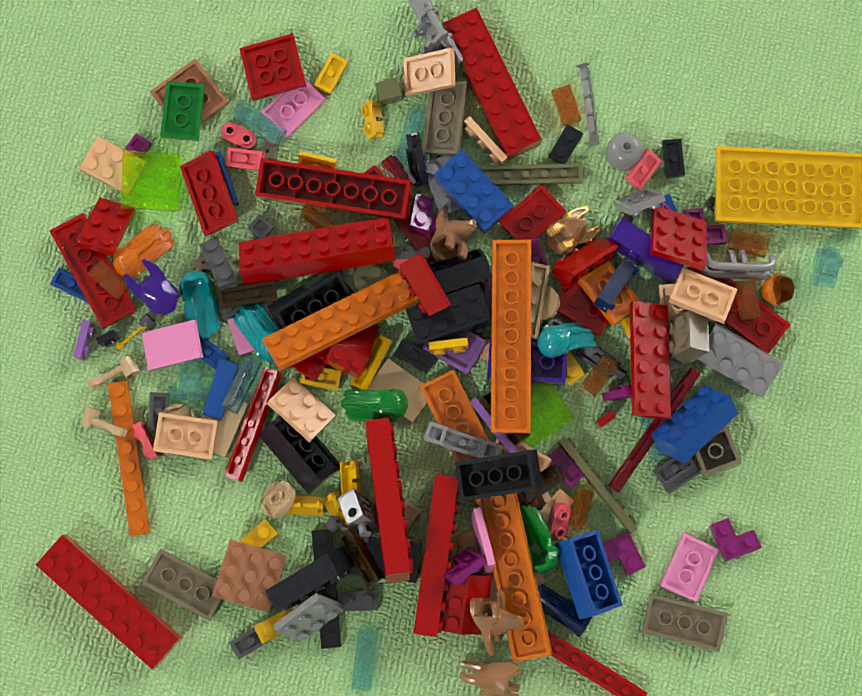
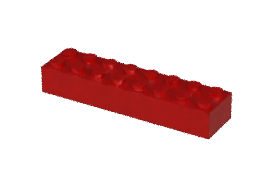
M474 8L443 22L444 30L452 34V39L463 57L460 67L500 149L508 157L507 160L540 146L542 139L478 9Z
M261 158L255 196L259 199L407 221L413 183L411 180Z
M389 217L239 242V272L244 285L396 260L393 231Z
M389 418L365 421L366 438L386 584L409 581L410 574H413L414 568L412 557L408 558V555L411 554L410 539L405 538L408 535L407 518L403 519L402 517L405 516L404 499H400L403 492L402 482L397 480L400 479L399 462L395 461L397 460V447L394 440V426L389 424Z
M435 474L413 634L437 637V633H442L443 620L439 619L440 613L445 611L446 600H442L443 593H447L448 581L445 580L444 574L451 568L448 554L453 553L454 541H450L451 533L455 534L457 522L453 521L454 514H458L459 502H456V495H460L457 477Z
M61 535L35 564L152 670L159 666L182 639L174 629L70 536Z

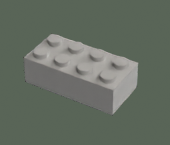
M714 323L709 331V352L696 358L762 398L783 366L782 361L717 323Z

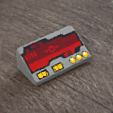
M392 153L376 165L384 177L411 180L413 186L416 183L414 177L395 153Z

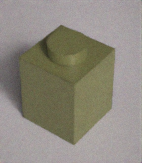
M397 77L375 83L381 106L402 101V94L405 92L402 82L398 83Z

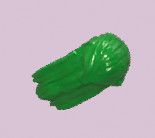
M394 388L383 390H346L343 393L345 398L341 400V407L346 410L345 415L353 421L365 422L389 418V422L394 423L405 414L408 408V399L404 391Z
M522 505L520 510L534 572L540 574L547 573L556 566L560 551L553 543L550 531L539 510L535 507Z

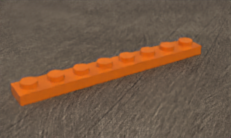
M127 380L109 383L108 389L113 423L128 430L126 437L117 435L115 437L130 536L148 534L151 531L138 443L133 433L135 430L132 425L135 423L129 383Z

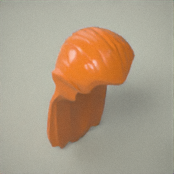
M156 224L142 230L124 247L116 250L113 259L115 272L121 278H124L126 273L132 278L138 277L146 268L141 262L143 259L154 262L174 246V240H170L171 232L168 229H161L162 227Z

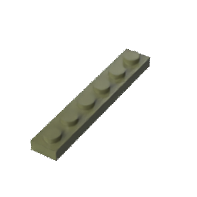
M582 163L478 166L496 186L583 183Z
M565 436L557 442L558 445L585 475V479L626 531L630 534L638 529L635 526L637 524L636 520L630 514L626 515L623 511L624 505L619 499L615 500L611 496L612 490L606 483L603 485L600 482L598 472L594 468L590 469L586 464L588 463L586 457L582 453L578 454L574 449L576 447L575 443L570 438L566 439Z

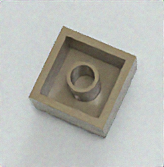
M688 311L668 322L669 360L687 364L709 352V324L707 317Z
M727 426L722 428L695 454L703 478L741 465V459Z

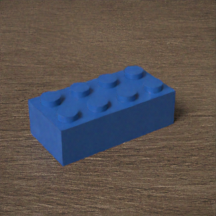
M463 149L434 173L436 183L469 219L476 221V226L484 235L513 210L514 205Z
M704 385L673 413L670 419L660 425L651 436L660 452L685 464L739 413L731 396Z
M598 530L555 543L556 548L560 551L559 558L579 619L596 616L623 605Z

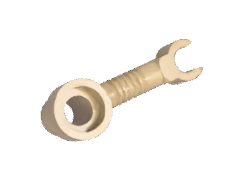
M125 356L120 359L121 365L101 376L91 378L87 382L90 388L96 389L104 384V382L121 373H124L126 379L137 376L140 371L137 365H134L131 357Z
M89 406L85 407L82 426L92 429L94 425L117 436L126 437L127 429L100 420L98 418L100 410Z

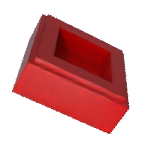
M610 411L596 421L595 425L601 428L614 419L616 415L613 411Z

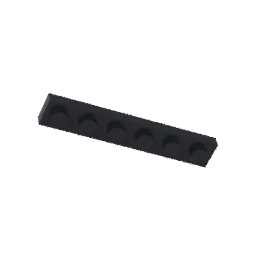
M328 529L312 530L314 561L333 551L332 531ZM336 582L318 593L337 601ZM339 614L320 628L321 649L341 647Z

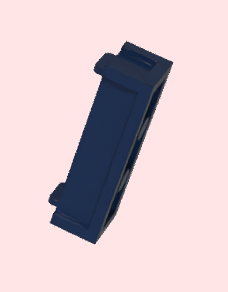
M626 255L593 305L605 313L608 309L613 310L615 307L613 301L632 274L636 276L639 272L637 268L639 263Z
M542 584L538 591L543 612L580 637L586 630L592 617L579 619L575 605Z

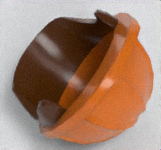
M779 273L771 275L765 279L761 286L762 296L773 306H780L782 303L792 299L794 283L791 278Z

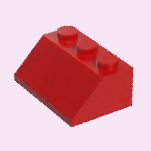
M602 237L596 240L590 239L584 244L585 247L580 250L576 248L566 259L562 257L554 263L555 267L552 274L566 290L576 284L586 274L607 261L610 262L619 246Z
M422 253L413 256L399 265L401 269L398 272L403 280L407 279L411 286L408 289L413 297H418L421 302L418 306L423 314L427 313L428 316H431L451 305Z
M472 573L461 584L454 586L450 582L448 583L442 631L463 635H482V632L472 619L470 601L472 598L489 599L492 582L491 575Z

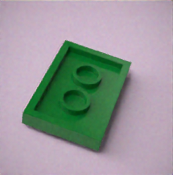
M167 81L160 133L161 138L199 141L205 95L204 84Z

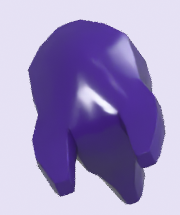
M143 259L141 262L149 271L150 276L145 275L143 281L139 284L126 273L124 279L128 288L136 297L143 300L151 312L156 314L172 313L176 309L177 300L180 297L177 288L166 279L163 271L156 264Z

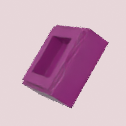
M136 133L125 149L142 159L152 144Z

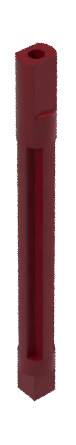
M689 368L671 393V415L675 413L701 373L695 368ZM653 419L608 484L610 488L618 493L621 491L653 445L654 440L651 434L666 419Z

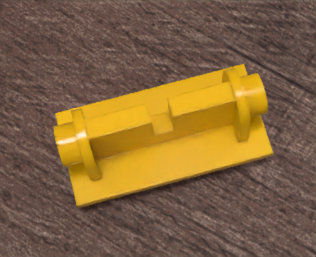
M368 99L362 106V115L365 119L364 133L367 135V141L374 136L376 139H381L384 134L383 121H376V118H382L381 104L378 101Z
M357 461L340 462L342 495L353 488L360 493V482H357L360 465H358Z
M337 490L321 501L330 516L335 515L343 521V526L349 529L350 526L346 523L338 501V497L341 495Z
M295 495L293 505L285 514L323 517L324 505L321 500L324 497Z

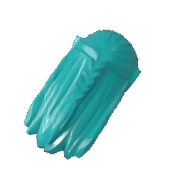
M190 271L182 277L179 285L186 322L196 320L199 335L203 339L211 337L212 332L216 334L220 329V320L213 289L214 284L204 272Z
M261 304L240 306V313H235V317H233L234 323L255 349V353L260 359L269 363H275L262 338L279 331V327Z
M580 323L546 325L538 338L540 352L550 358L567 354L573 349L595 347L597 345L593 341L595 337L592 334L593 331L582 327Z

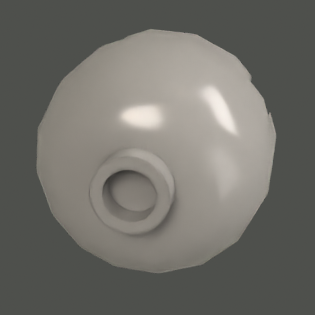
M629 132L615 135L606 147L608 163L619 171H630L643 155L641 140Z

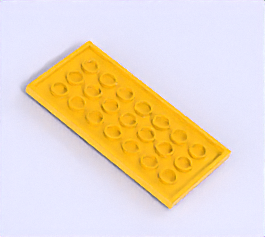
M717 146L715 148V222L862 229V153Z

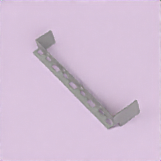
M582 63L575 66L580 68L589 134V141L583 144L594 146L599 145L600 142L590 69L587 67L590 64Z

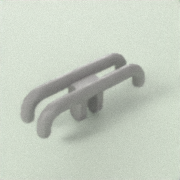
M728 250L726 254L727 262H715L711 259L710 253L707 252L708 267L729 271H713L706 267L703 271L700 270V272L710 278L765 279L776 265V256L774 254L769 255L768 263H748L745 251L739 250L737 263L734 251Z

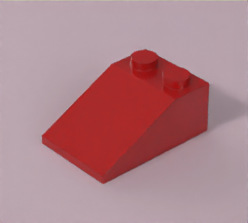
M374 324L330 346L322 362L358 378L361 376L380 326Z

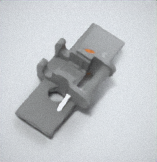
M409 0L408 3L419 21L416 24L417 30L412 31V35L414 38L425 36L427 40L425 43L427 47L421 49L422 53L444 49L443 45L446 47L445 49L452 48L455 52L456 70L463 61V57L452 39V34L444 30L437 17L438 9L433 6L431 0Z

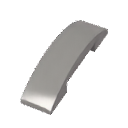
M431 421L428 423L423 439L475 458L501 455L503 445L483 440Z

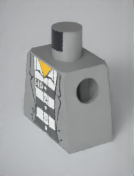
M353 488L338 497V501L348 526H354L361 538H368L371 536V530L378 525L374 503Z

